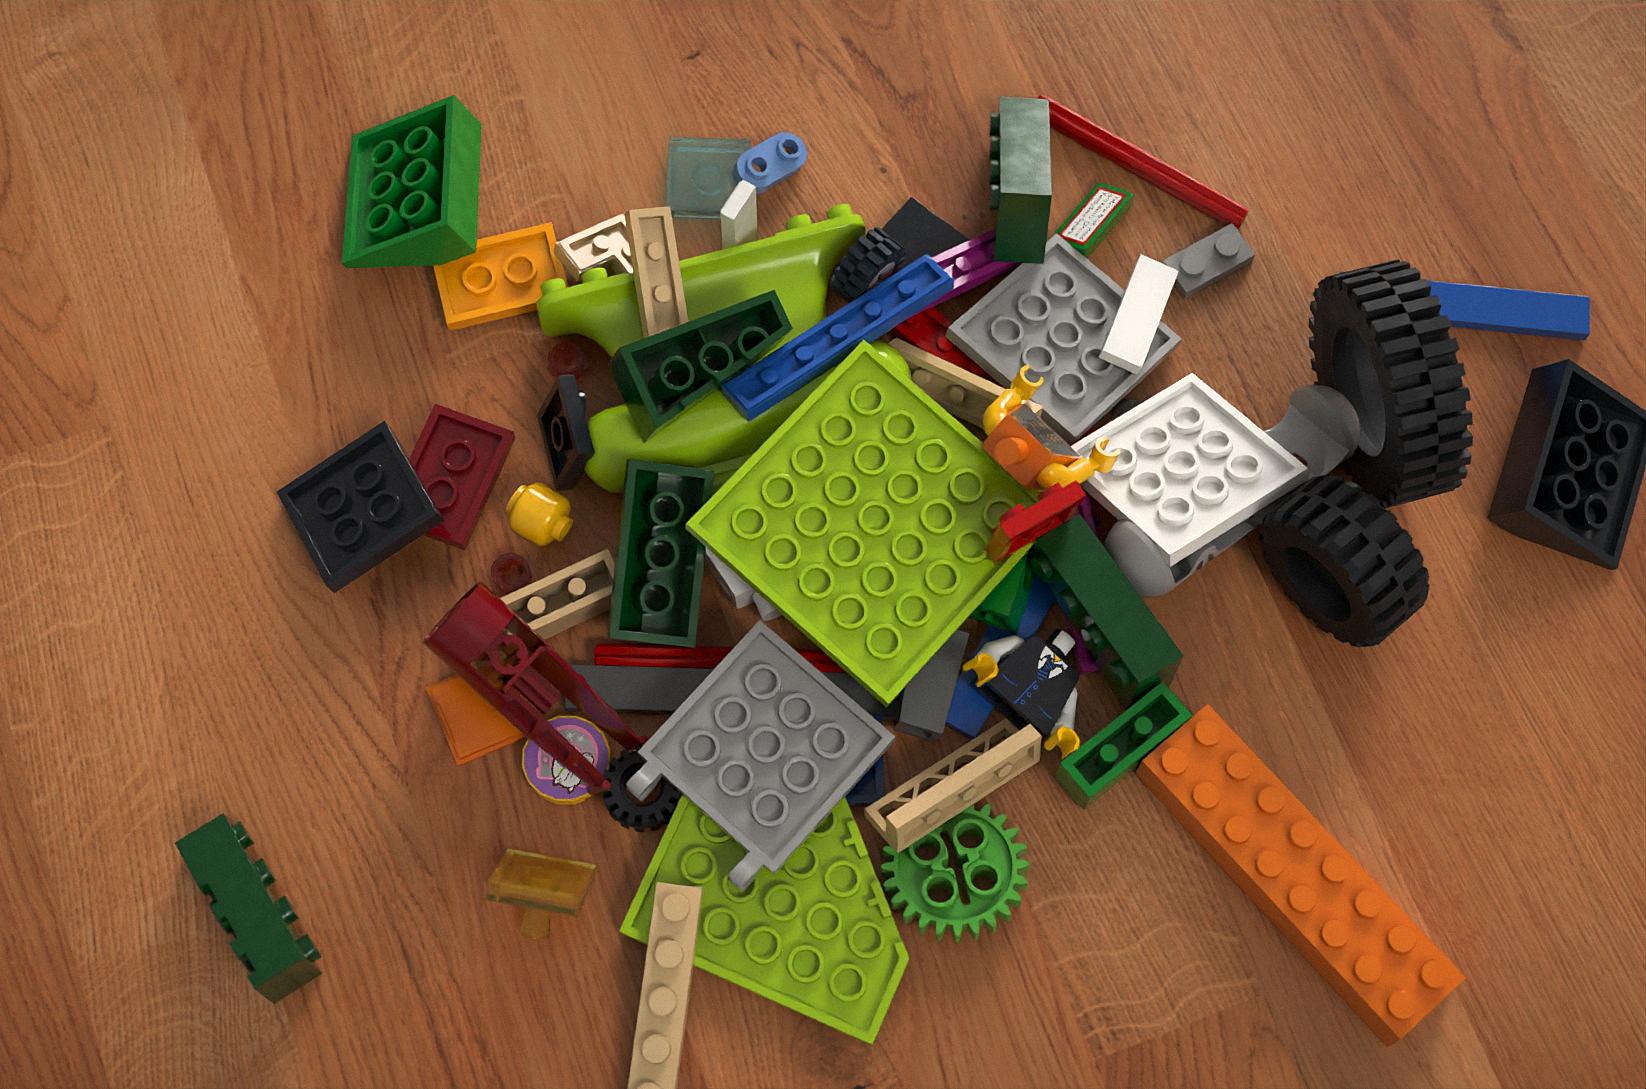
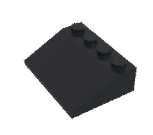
M1570 359L1532 369L1488 518L1522 539L1609 570L1618 569L1646 468V410Z

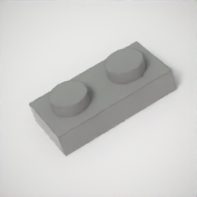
M1231 223L1163 260L1162 264L1179 271L1174 287L1185 300L1252 263L1255 253L1234 224Z

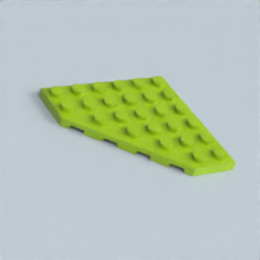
M682 794L619 932L648 946L657 882L703 888L704 893L694 967L873 1046L907 967L909 956L897 930L891 910L846 798L844 797L775 875L763 867L753 882L742 892L729 881L728 874L748 852Z

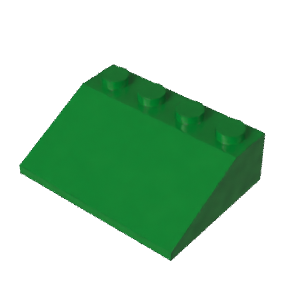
M455 95L352 135L342 265L346 268L443 265L476 252L482 124Z

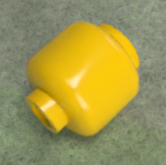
M536 482L530 486H520L506 507V514L509 515L511 529L537 546H546L554 541V539L562 541L573 524V519L569 517L571 510L569 500L544 483Z

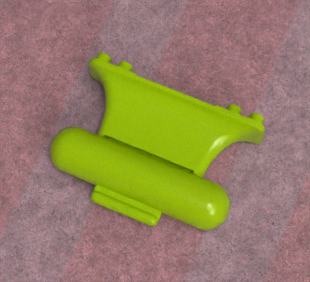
M839 204L831 207L826 212L828 220L812 224L809 215H797L786 222V231L775 233L773 237L679 261L688 322L775 290L793 329L779 345L749 366L751 367L826 318V294L830 276L840 264L841 258L847 256L849 253L848 249L852 245L855 246L862 235L865 236L866 226L862 216L853 214L850 205ZM593 268L582 274L583 284L567 288L563 279H551L540 286L542 297L537 301L536 307L541 329L545 335L550 337L570 334L584 335L603 347L611 358L618 348L644 339L634 273H621L608 277L604 268ZM874 340L869 343L912 381L910 368L898 349L882 340ZM842 362L750 422L722 394V387H720L645 443L641 439L626 404L605 409L591 417L587 423L595 453L587 462L584 470L594 483L611 493H623L627 459L713 470V496Z

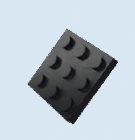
M383 421L277 491L324 583L333 593L339 591L445 521L394 431L386 421Z

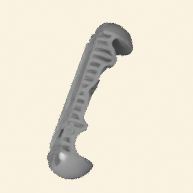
M1305 385L1291 393L1290 403L1282 420L1273 428L1264 432L1291 455L1297 454L1308 463L1306 467L1308 468L1307 480L1315 476L1328 474L1354 454L1358 446L1361 427L1354 406L1343 394L1328 386ZM1301 485L1171 567L1165 562L1162 553L1153 541L1138 526L1126 519H1120L1112 525L1106 536L1104 548L1140 597H1159L1172 591L1174 587L1194 574L1196 569L1199 570L1205 566L1208 561L1214 559L1260 525L1268 512Z

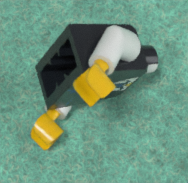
M1055 629L1046 642L1034 634L1023 639L1015 635L986 643L975 658L963 665L962 668L965 672L972 668L978 675L970 683V686L1019 730L1031 724L1042 737L1048 736L1051 732V737L1044 743V747L1048 751H1051L1056 745L1059 746L1062 750L1061 759L1064 760L1079 748L1080 740L1074 732L1078 696L1075 685L1079 680V674L1065 661L1076 646V642L1069 634L1063 630Z

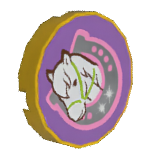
M557 716L547 720L602 775L604 770H609L612 753L604 733L593 722L578 716ZM527 739L522 750V768L528 784L542 799L557 805H576L592 796L588 793L589 785L569 770L564 769L533 741Z

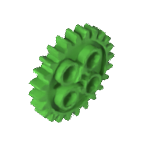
M987 803L980 812L974 810V804L899 853H896L891 846L883 847V857L891 861L881 864V875L890 877V879L884 882V893H897L891 899V908L896 910L906 907L903 914V922L905 924L916 918L919 919L918 933L920 935L932 926L936 928V941H940L943 938L946 930L952 931L955 943L960 942L962 931L968 930L971 937L976 941L979 938L980 926L984 925L993 934L996 932L997 926L995 917L997 916L1001 920L1009 922L1011 911L1007 905L1018 908L1021 906L1022 897L1016 891L1027 890L1028 880L1020 875L1029 872V862L1019 859L1026 854V844H1012L1018 838V828H1010L1004 831L1007 816L1001 814L995 819L990 818L991 804ZM945 832L949 835L956 867L962 869V886L970 900L968 905L962 904L954 870L948 868V851L940 836L941 833ZM965 835H973L980 839L982 843L976 848L969 849L963 847L959 843V839ZM922 847H930L936 850L939 855L932 860L925 861L919 859L915 852ZM985 876L992 879L995 886L990 890L982 891L974 887L972 881L977 877ZM942 888L947 890L952 897L944 903H937L932 901L928 894L934 889Z

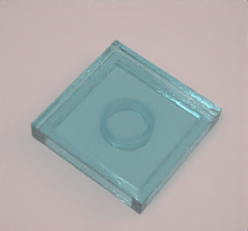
M669 137L666 207L670 206L672 217L721 218L720 211L737 186L732 175L733 167L739 157L751 149V139Z

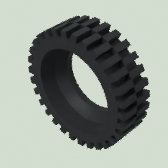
M1392 260L1324 277L1325 279L1320 280L1318 283L1319 288L1314 290L1313 296L1315 301H1311L1310 311L1314 317L1309 318V329L1313 333V336L1309 337V348L1314 352L1315 357L1310 360L1312 370L1317 373L1318 381H1314V385L1328 386L1343 394L1352 403L1358 415L1361 427L1359 442L1354 454L1343 462L1342 468L1347 476L1352 475V482L1361 486V490L1366 494L1371 493L1375 496L1384 509L1451 492L1455 488H1459L1462 485L1461 479H1465L1468 473L1465 465L1471 463L1472 457L1467 447L1473 446V435L1467 429V426L1473 425L1472 412L1466 409V401H1470L1471 398L1469 388L1463 387L1461 376H1465L1466 372L1464 363L1458 364L1455 354L1460 350L1456 338L1450 339L1448 333L1451 327L1447 315H1440L1439 312L1442 304L1437 295L1430 296L1431 285L1426 279L1420 280L1419 270L1415 267L1410 268V263L1406 261L1400 262V260Z

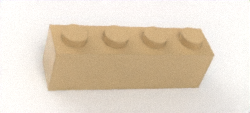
M605 549L500 599L545 640L610 609L615 562L609 550ZM503 629L506 634L513 635L508 629ZM499 652L501 655L497 661L507 657L504 652ZM473 661L471 665L477 670L476 662Z

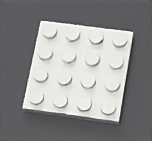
M1193 373L1071 446L1081 457L1088 459L1096 440L1106 437L1109 439V442L1104 452L1114 453L1116 450H1120L1119 456L1109 472L1100 473L1095 471L1094 476L1081 483L1080 486L1118 520L1126 519L1138 526L1153 541L1170 567L1308 479V468Z

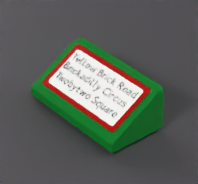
M1098 182L1054 235L1058 234L1088 259L1131 208L1134 195L1127 190Z

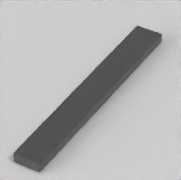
M570 665L579 675L581 674L587 680L586 682L609 706H612L617 713L673 714L714 670L701 668ZM821 672L870 715H882V721H895L899 694L886 708L848 673ZM566 698V711L582 712Z

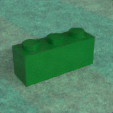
M1162 681L1064 759L1058 766L1055 778L1084 811L1136 769L1145 757L1191 719L1192 714Z

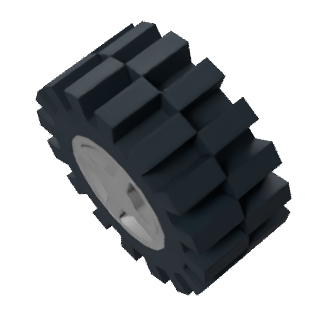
M875 227L874 230L870 229L867 231L866 236L862 235L858 239L855 246L852 245L848 249L849 253L847 256L841 258L839 261L841 265L835 268L832 273L834 276L830 279V286L850 303L883 282L886 278L897 273L900 269L899 265L904 262L906 250L881 228Z

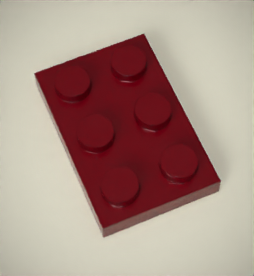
M438 404L434 405L410 456V461L445 521L423 536L462 550L466 549L516 439L514 431Z

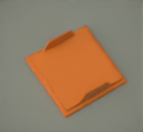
M504 659L498 661V663H499L500 665H502V666L505 665V664L503 663ZM457 674L425 687L458 767L526 738L520 730L498 711H495ZM503 681L489 682L497 688Z

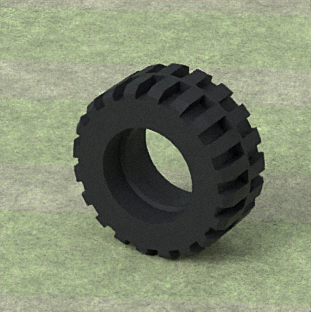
M1315 476L1303 483L1263 518L1259 532L1260 546L1264 549L1263 557L1265 562L1271 566V573L1275 580L1285 589L1284 593L1301 608L1300 611L1308 619L1311 618L1317 623L1318 628L1325 633L1330 632L1336 640L1342 643L1349 642L1354 647L1378 645L1424 606L1430 586L1428 584V569L1423 567L1422 564L1424 558L1420 550L1414 547L1412 543L1413 538L1408 531L1402 529L1396 521V516L1390 510H1385L1375 496L1371 493L1366 494L1361 490V486L1352 481L1345 482L1343 477Z

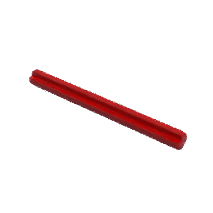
M1039 95L1036 98L1049 99V124L1052 128L1225 225L1233 223L1238 229L1246 219L1248 209L1051 98L1045 95Z
M598 643L594 650V663L601 666L715 669L734 647ZM795 649L820 672L847 673L821 649Z

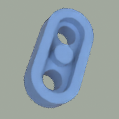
M787 132L778 133L744 152L739 157L732 171L734 182L738 185L739 182L744 180L756 186V194H761L795 175L801 169L807 159L806 146L794 134ZM783 147L790 150L792 154L786 153ZM752 165L759 166L762 172L755 171Z

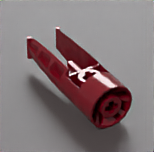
M481 581L474 585L444 615L422 642L495 711H498L520 730L527 739L533 741L564 769L569 770L589 785L588 793L590 795L609 789L611 786L610 782L540 713L545 714L557 702L559 696L563 694L625 749H635V745L642 746L648 741L645 735L637 737L617 715L616 710L609 706L586 682L587 680L581 674L579 675L554 651L551 645ZM503 629H508L513 635L506 634ZM500 651L504 652L507 656L503 661L504 666L500 665L497 661L501 655ZM473 661L476 662L477 670L471 665ZM489 681L503 682L496 688ZM527 701H529L538 711H536Z

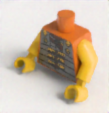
M1028 365L1020 369L1012 380L1010 389H1006L983 414L984 431L988 438L981 446L1015 480L1028 489L1045 490L1056 483H1060L1062 487H1065L1076 480L1080 485L1094 476L1095 471L1100 473L1109 472L1120 453V450H1116L1114 453L1104 452L1109 439L1102 437L1096 440L1088 459L1081 457L1025 403L1022 404V400L1031 399L1043 383V377L1037 383L1029 382L1024 375L1030 368Z

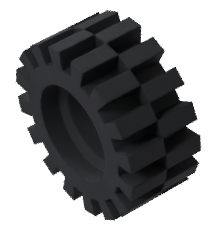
M635 745V751L629 752L627 748L620 751L621 757L618 759L613 757L609 762V770H604L603 776L611 784L609 789L602 791L610 815L615 821L619 820L624 828L629 830L631 826L635 828L636 832H644V828H651L652 831L658 830V825L663 822L668 825L682 796L674 786L661 777L659 780L661 790L653 802L641 805L632 802L627 797L626 783L646 763L638 754L643 745Z

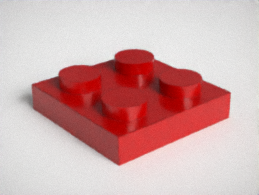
M1077 480L1065 487H1062L1060 483H1056L1042 491L1037 496L1039 502L1024 509L1022 504H1019L999 517L1001 523L991 531L993 536L985 549L993 563H998L1070 520L1086 497Z

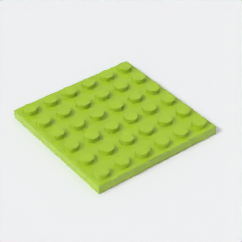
M863 340L686 523L685 529L887 708L1034 546L1035 541L996 564L993 563L985 550L993 536L991 531L1001 523L999 517L1019 504H1022L1024 509L1039 502L1037 496L1040 492L1036 489L1025 488L983 449L981 446L983 444L982 441L868 342Z

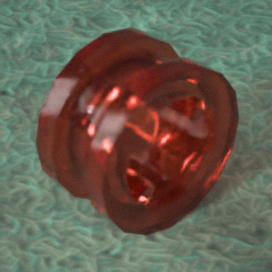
M507 553L499 556L491 567V577L494 585L505 596L530 585L532 582V573L528 562L516 553ZM511 566H516L519 575H522V577H514L512 584H507L504 575H501V573H508L511 570Z

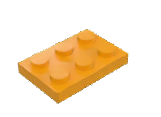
M552 222L478 239L475 253L443 265H433L449 331L536 311V303L542 297L540 286L548 280L563 279L568 288L562 262L553 252L557 241Z

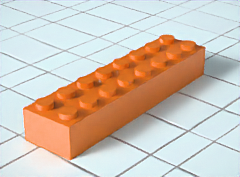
M1209 704L1204 706L1142 760L1135 773L1136 776L1387 1047L1401 1040L1466 979L1459 969Z

